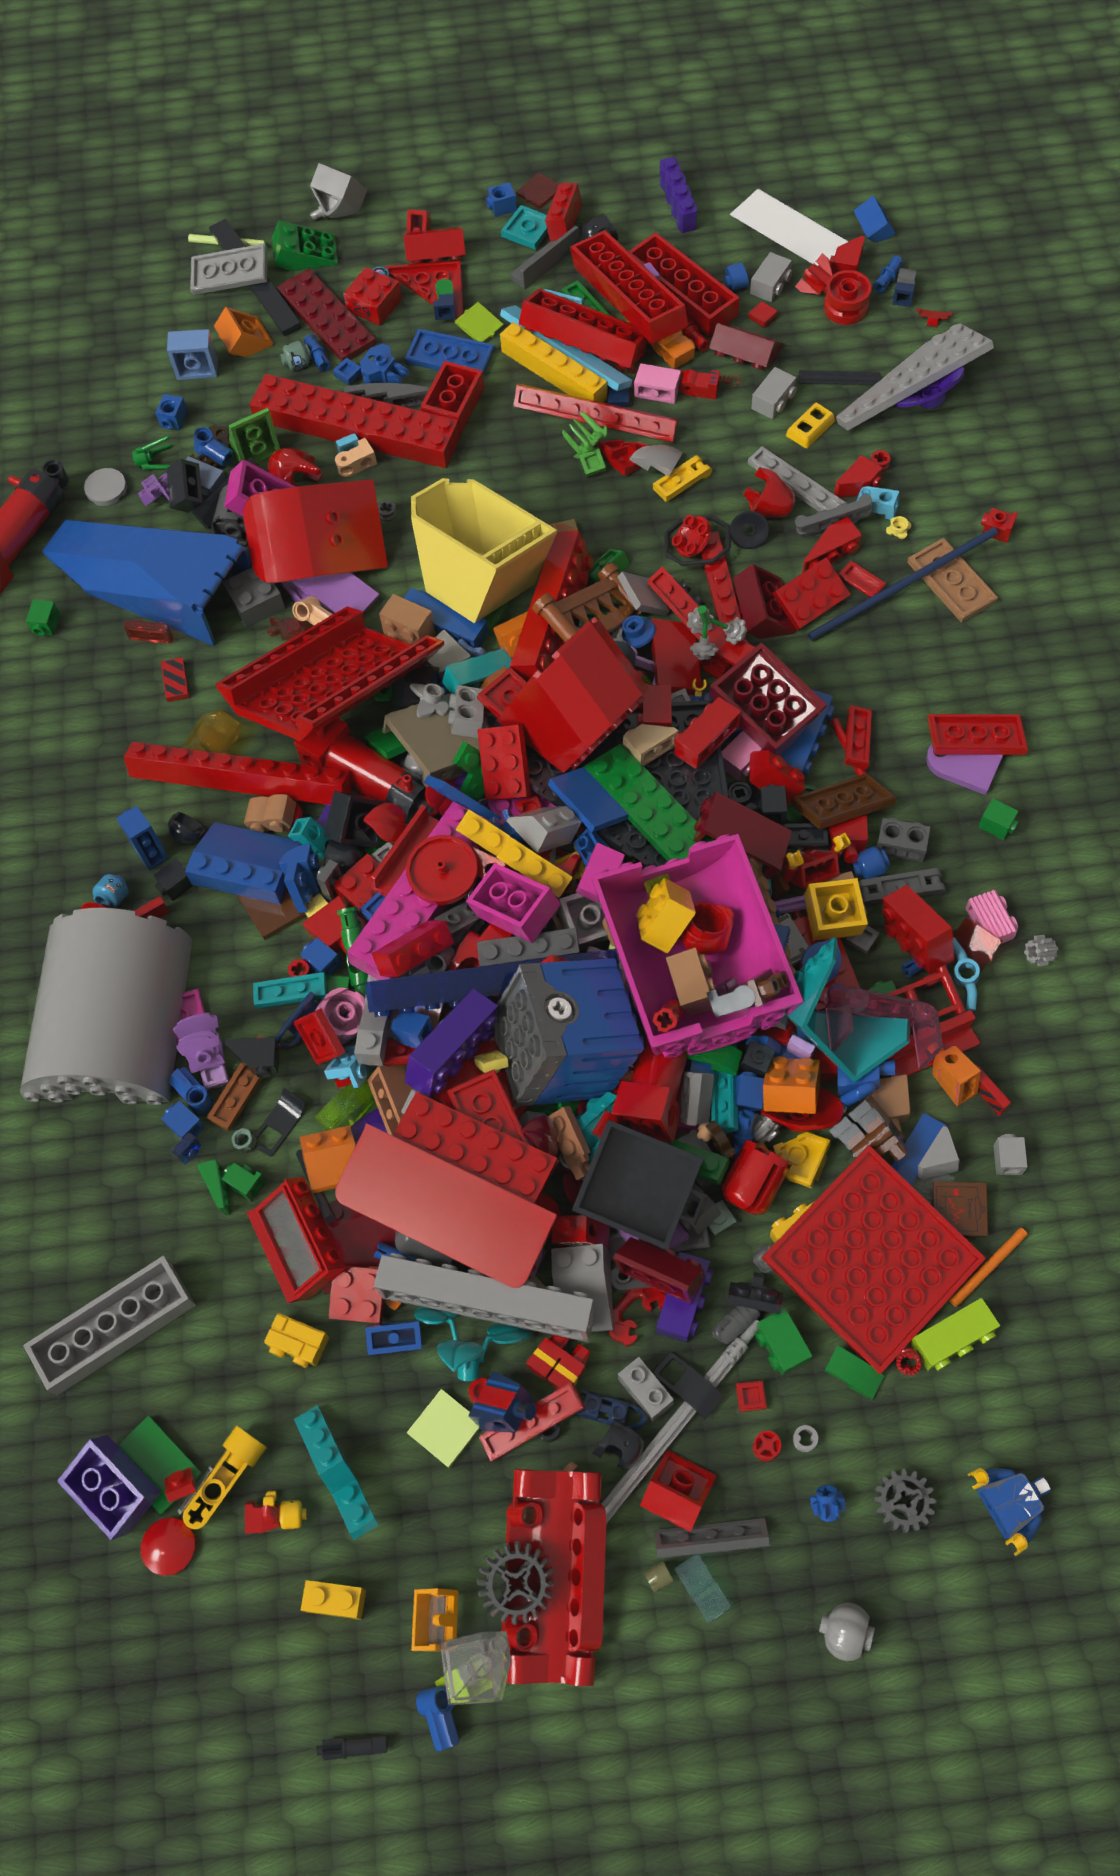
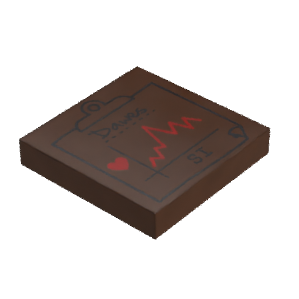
M932 1182L933 1207L963 1236H988L986 1183Z

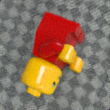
M267 1491L263 1504L255 1503V1500H247L245 1503V1534L263 1533L279 1526L282 1529H298L302 1526V1520L307 1518V1510L302 1508V1502L299 1500H286L280 1504H275L277 1491Z

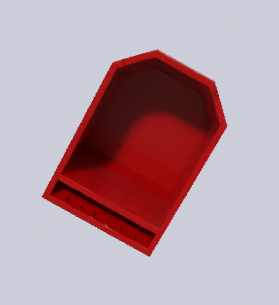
M596 616L583 625L552 655L555 660L543 673L540 670L535 672L497 719L503 726L523 724L525 743L563 773L570 767L574 770L645 700L642 695L648 690L644 681Z

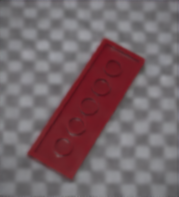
M310 269L303 271L276 287L286 303L341 362L345 358L351 360L376 345V340Z

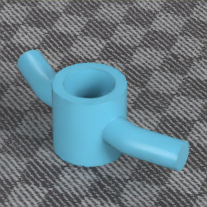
M954 937V954L958 960L954 968V979L960 987L967 990L966 1010L976 1011V983L979 980L980 969L974 960L967 958L966 952ZM968 968L973 970L975 975L971 976L970 979H965L961 977L960 970Z

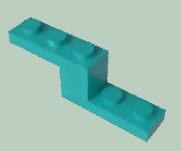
M316 1405L295 1418L294 1421L315 1468L331 1492L353 1540L378 1526L379 1524L355 1473L339 1449L319 1406Z

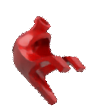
M283 448L276 450L269 458V473L296 487L299 486L294 482L295 472H304L306 477L317 482L323 476V472L319 467L314 465V456L304 451Z

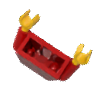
M843 833L832 839L835 845L829 851L804 849L798 850L793 854L791 852L786 854L781 868L783 879L801 888H807L809 884L820 883L839 876L838 858L842 854V850L851 845L847 834Z

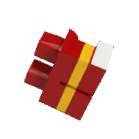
M552 1335L550 1339L545 1337L527 1360L526 1366L544 1381H548L557 1390L569 1383L576 1385L586 1371L585 1365L589 1359L590 1351L578 1344L570 1355L563 1350L570 1341V1338Z

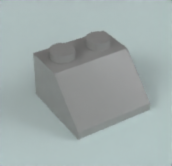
M567 806L539 808L508 817L507 822L537 854L571 843L582 823Z

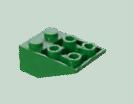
M278 220L272 235L274 267L297 271L338 264L335 234Z

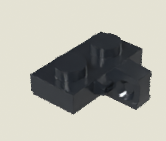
M754 1272L752 1283L730 1282L727 1304L780 1314L783 1292L763 1285L764 1274Z

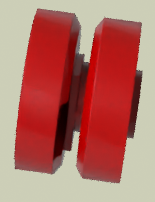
M843 270L836 272L829 278L826 285L824 312L831 321L841 325H852L865 318L868 313L871 296V282L868 277L854 270Z

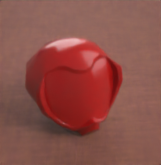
M708 902L694 904L696 913L678 939L687 950L696 947L700 955L723 953L728 947L734 922V914L731 908Z

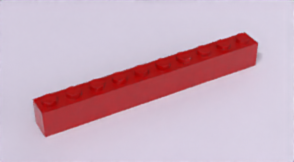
M132 742L123 756L129 777L269 797L284 794L293 800L331 805L334 791L353 792L348 770Z

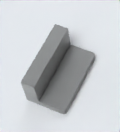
M684 1071L680 1109L682 1111L680 1123L694 1126L709 1123L714 1081L713 1074Z

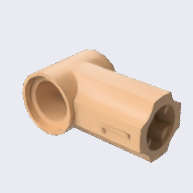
M313 596L296 602L292 609L294 616L298 620H307L313 625L333 615L324 609L319 600Z

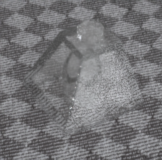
M507 1631L479 1632L440 1644L448 1705L502 1701L511 1665Z

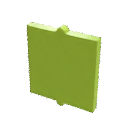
M479 302L469 310L466 309L464 314L455 320L456 325L472 339L480 342H485L490 337L493 338L494 334L504 325Z

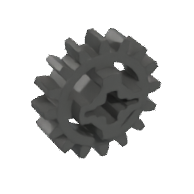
M902 1469L900 1476H897L893 1470L889 1473L890 1480L884 1476L880 1479L884 1487H875V1491L880 1494V1497L873 1499L874 1503L880 1504V1508L875 1512L876 1514L883 1513L885 1515L882 1521L883 1524L889 1521L893 1523V1531L902 1526L903 1533H908L909 1526H911L916 1532L920 1530L918 1522L926 1526L929 1521L925 1516H933L935 1513L929 1508V1505L936 1503V1499L929 1498L933 1488H925L924 1484L927 1479L917 1480L916 1471L907 1476L906 1469ZM904 1482L912 1484L917 1489L912 1490L906 1487ZM892 1486V1499L886 1502L887 1491ZM902 1496L904 1498L915 1497L907 1504V1507L905 1504L894 1505ZM920 1500H922V1510L920 1514L917 1516L916 1506L917 1503ZM895 1511L902 1514L905 1520L895 1517L892 1512Z

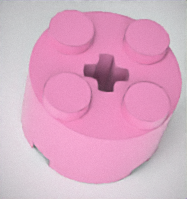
M337 988L330 991L316 1008V1010H323L341 1044L348 1043L357 1036L365 1004V998L360 993L347 990L348 988Z

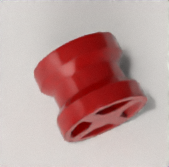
M769 1430L762 1431L755 1437L753 1452L759 1460L770 1462L779 1455L781 1440L776 1433Z

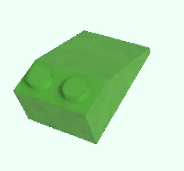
M268 408L229 425V441L239 463L243 459L247 460L249 457H252L257 464L269 460L270 456L280 449Z

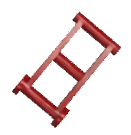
M946 965L937 968L938 974L882 996H880L879 992H875L860 999L861 1004L867 1003L872 1017H884L878 1003L905 993L916 1018L915 1021L910 1022V1028L955 1011L956 1015L966 1011ZM941 979L952 1006L926 1016L914 989Z

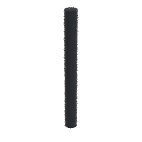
M300 1149L296 1152V1156L309 1183L302 1150ZM324 1191L313 1193L325 1222L332 1223L335 1220V1216Z

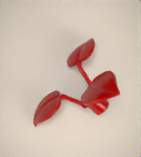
M442 780L456 788L455 785L449 780ZM427 786L425 798L429 806L434 808L429 816L433 817L438 812L443 816L453 801ZM384 803L375 807L363 820L382 839L391 843H395L407 827V824L403 823L405 820L403 809L394 803Z

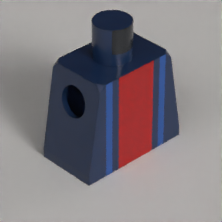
M493 1371L468 1416L483 1431L515 1433L520 1428L524 1419L532 1420L535 1417L536 1406L533 1404V1397L523 1386Z

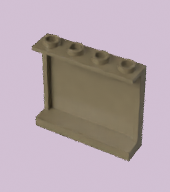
M451 693L444 695L442 700L447 702L448 706ZM417 704L385 715L382 732L392 731L423 770L422 783L426 788L428 785L424 781L428 775L439 780H451L467 774L466 771L452 763L462 742L469 743L480 751L478 738L451 734L452 724H448L449 711L453 710V708L449 707L447 714L444 716L434 712L430 717L418 718L416 713Z

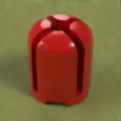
M746 1140L721 1185V1193L726 1201L751 1215H763L768 1211L792 1165L788 1164L787 1160L761 1147L757 1148L755 1147L756 1143Z

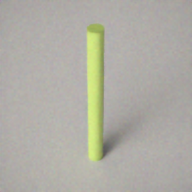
M189 234L188 236L189 242L219 245L213 236ZM240 238L246 247L266 244L265 240Z

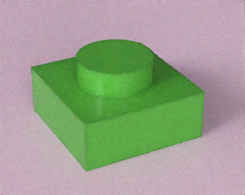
M599 448L579 455L586 477L606 471Z

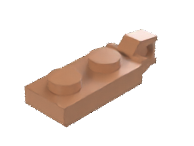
M565 1106L549 1117L557 1125L558 1146L566 1164L570 1166L569 1169L574 1174L576 1180L585 1179L589 1169L588 1154L591 1152L571 1107Z

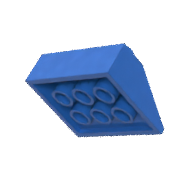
M214 822L193 850L185 873L192 885L281 904L287 886L284 882L285 876L279 862L285 853L302 844L299 841L294 842L289 838Z

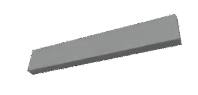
M764 447L759 448L748 459V464L756 470L761 467L777 473L782 481L794 491L796 497L817 511L830 510L846 503Z

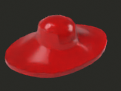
M821 1087L816 1114L764 1111L763 1105L762 1109L759 1110L764 1116L785 1125L786 1128L797 1133L833 1127L840 1123L844 1117L843 1105L838 1097Z

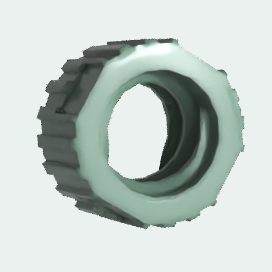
M246 1128L235 1131L231 1139L233 1147L242 1153L252 1151L257 1142L255 1134ZM247 1135L249 1137L248 1141L244 1145H240L241 1139Z

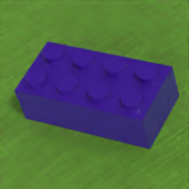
M473 988L409 1055L405 1083L429 1098L435 1093L440 1094L446 1087L447 1080L451 1076L456 1077L463 1068V1063L467 1059H473L479 1050V1046L483 1042L486 1044L494 1034L492 1029L497 1021L496 1012L498 1005Z

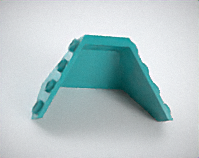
M834 937L829 943L824 944L813 958H809L806 965L800 971L794 973L793 976L804 1002L789 1015H787V1012L785 1015L853 1082H856L909 1044L910 1021L901 1018L825 1014L814 1011L836 962L838 940Z

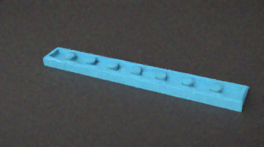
M516 305L501 309L500 316L510 323L518 324L521 309ZM529 331L606 380L607 385L614 390L619 391L631 387L632 379L593 354L584 353L575 346L564 345L562 341L546 338L537 331Z

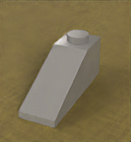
M368 993L357 1032L354 1051L358 1064L384 1066L394 1000L393 994Z

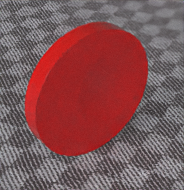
M437 835L423 840L412 850L406 864V876L411 889L419 898L431 904L446 905L461 900L473 889L478 877V863L473 850L466 842L450 835Z

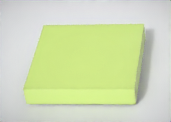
M441 1389L411 1426L407 1434L450 1468L480 1428L468 1416L470 1412Z

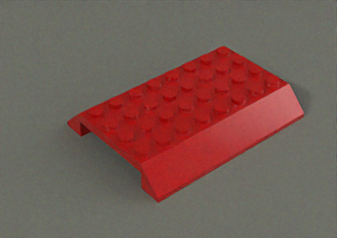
M346 606L215 684L237 715L302 741L318 730L323 729L335 719L340 718L349 710L356 708L368 698L373 697L382 689L389 687L393 682L406 676L407 673L420 667L444 646V641L426 635L417 642L409 644L366 628L363 612Z

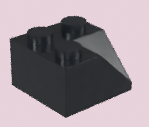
M334 791L324 837L339 843L378 848L380 836L363 820L372 809L388 802L370 796Z

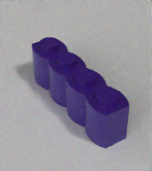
M675 157L660 160V187L665 191L667 203L671 205V213L676 219L677 228L681 233L694 231L697 228V204L691 198V190L686 185L685 175L680 171L679 161Z

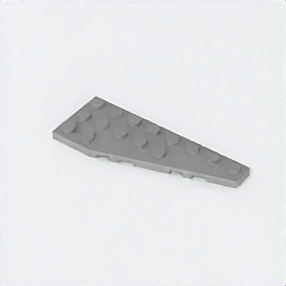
M961 323L951 326L948 331L935 335L932 340L923 344L837 415L838 424L847 431L992 350L994 348L992 340Z

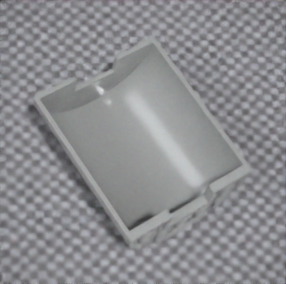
M114 908L78 909L73 911V915L61 914L54 919L53 924H50L20 1087V1093L24 1100L37 1102L39 1099H48L52 1102H63L64 1099L72 1100L73 1095H79L80 1092H90L93 1095H105L106 1092L115 1093L125 1104H136L137 1101H143L151 1105H160L161 1102H170L172 1085L168 1080L171 1077V1073L174 1072L177 1054L176 1046L178 1045L176 1042L177 1035L174 1033L173 1028L177 1026V1022L181 1019L182 994L186 991L193 941L184 930L179 927L173 929L166 926V920L155 916H148L145 919L135 915V911Z

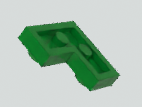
M462 742L452 763L468 773L459 791L479 802L485 795L480 751L469 743Z

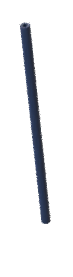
M992 527L808 633L809 639L811 641L817 639L998 535L996 528Z

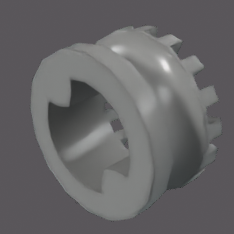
M808 1425L797 1428L793 1435L794 1446L801 1452L812 1451L818 1443L816 1430ZM802 1431L811 1433L810 1440L813 1443L810 1446L800 1444L801 1437L798 1435Z

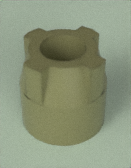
M664 1561L644 1573L653 1592L674 1583Z

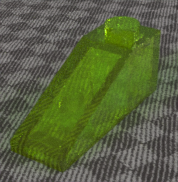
M373 1072L369 1074L360 1088H354L350 1084L334 1096L315 1116L316 1121L324 1131L349 1125L351 1127L375 1102L367 1081Z

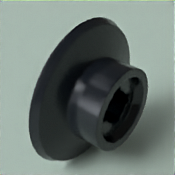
M742 512L731 522L730 537L740 548H757L764 543L768 536V522L758 512ZM745 526H753L752 531H745Z
M741 780L727 784L728 798L756 812L759 808L760 792L753 784ZM743 794L744 797L737 798L736 796Z

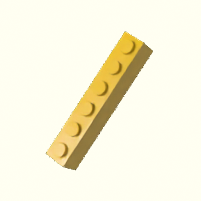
M513 322L500 333L501 350L504 354L566 394L602 403L608 399L606 380Z

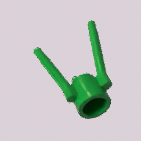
M167 435L143 447L135 448L136 450L132 451V456L136 467L142 466L143 471L148 469L167 470L166 468L171 465L150 464V462L153 461V453L171 448L172 444L162 445L153 449L150 448L169 440L170 437Z

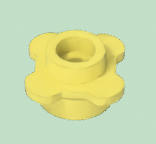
M902 516L892 518L890 520L891 525L887 527L886 533L900 539L906 538L907 530L911 528V523Z

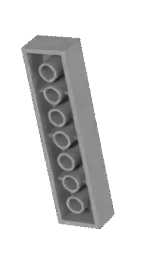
M391 1253L390 1257L381 1256L373 1287L383 1299L589 1342L596 1310L593 1299H589V1295L586 1293L573 1292V1295L562 1293L563 1290L558 1287L547 1286V1289L537 1288L535 1283L529 1281L519 1288H511L493 1278L484 1277V1274L476 1270H468V1273L457 1271V1267L452 1265L432 1266V1262L424 1259H416V1262L408 1261L405 1256Z

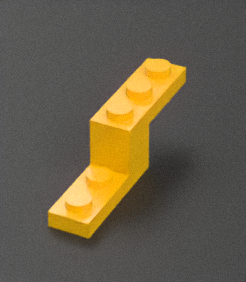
M468 809L456 828V831L497 856L499 860L527 878L551 888L558 898H560L573 878L470 809Z

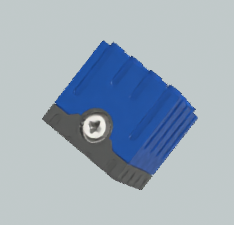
M615 958L520 964L517 972L510 980V984L506 987L501 999L496 1004L498 1005L496 1012L497 1021L493 1026V1031L499 1052L508 1059L509 1067L503 1069L505 1070L514 1107L590 1100L591 1098L602 1097L607 1091L610 1092L615 1089L619 1079L623 1078L629 1070L628 1067L632 1066L638 1058L637 1054L644 1050V1040L639 1035L636 1015L631 1013L629 993L627 990H624L622 972L620 968H617Z

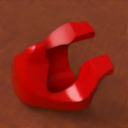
M759 467L754 476L766 481V485L761 495L758 491L747 487L743 497L748 499L750 510L760 513L765 518L787 517L795 503L794 491L782 481L777 473L770 469Z

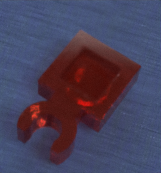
M286 617L285 622H281L278 618H270V624L276 627L267 628V633L273 637L281 634L282 640L288 641L307 630L308 621Z

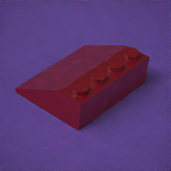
M762 642L710 685L709 698L715 701L720 697L741 710L739 727L764 751L769 750L775 755H780L790 747L827 707V704Z
M338 1200L329 1202L335 1220L332 1223H326L341 1253L345 1265L379 1267L381 1259L374 1258L376 1250L383 1253L387 1252L377 1249L378 1244L381 1241L396 1248V1231L342 1205ZM297 1222L303 1242L305 1244V1247L307 1249L315 1272H317L320 1270L319 1266ZM332 1281L322 1288L325 1295L331 1293Z

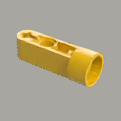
M237 1425L222 1445L227 1450L184 1509L183 1521L191 1529H199L207 1523L246 1466L254 1467L267 1449L265 1445ZM224 1461L238 1469L235 1474L222 1465ZM211 1483L218 1484L221 1487L220 1495L216 1498L207 1497L205 1494L207 1485ZM200 1496L205 1503L212 1505V1507L208 1509L205 1505L201 1510L203 1518L191 1521L189 1511L191 1509L196 1511L199 1508L201 1501H198L197 1498Z

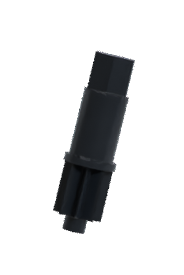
M387 1735L322 1740V1746H317L316 1752L317 1755H322L323 1760L347 1759V1757L387 1753Z

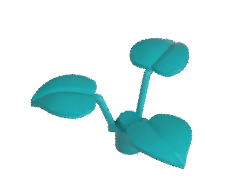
M419 1307L414 1310V1316L420 1322L440 1324L446 1321L450 1324L453 1340L439 1343L437 1352L442 1361L453 1372L458 1369L457 1377L462 1381H475L479 1378V1363L484 1362V1354L489 1342L510 1344L534 1337L533 1332L528 1329L497 1323L487 1328L488 1336H486L481 1347V1345L475 1342L459 1341L453 1319L459 1316L458 1314Z

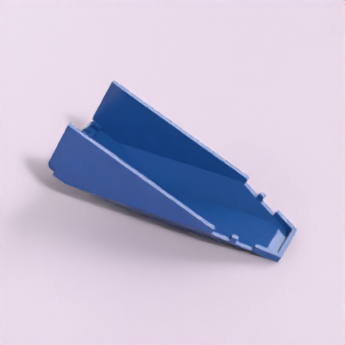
M65 520L42 551L44 556L56 567L61 568L72 581L79 584L85 593L213 646L216 642L202 610L211 599L210 595H213L222 583L221 578L224 579L228 572L237 575L252 567L248 549L239 545L237 539L227 535Z

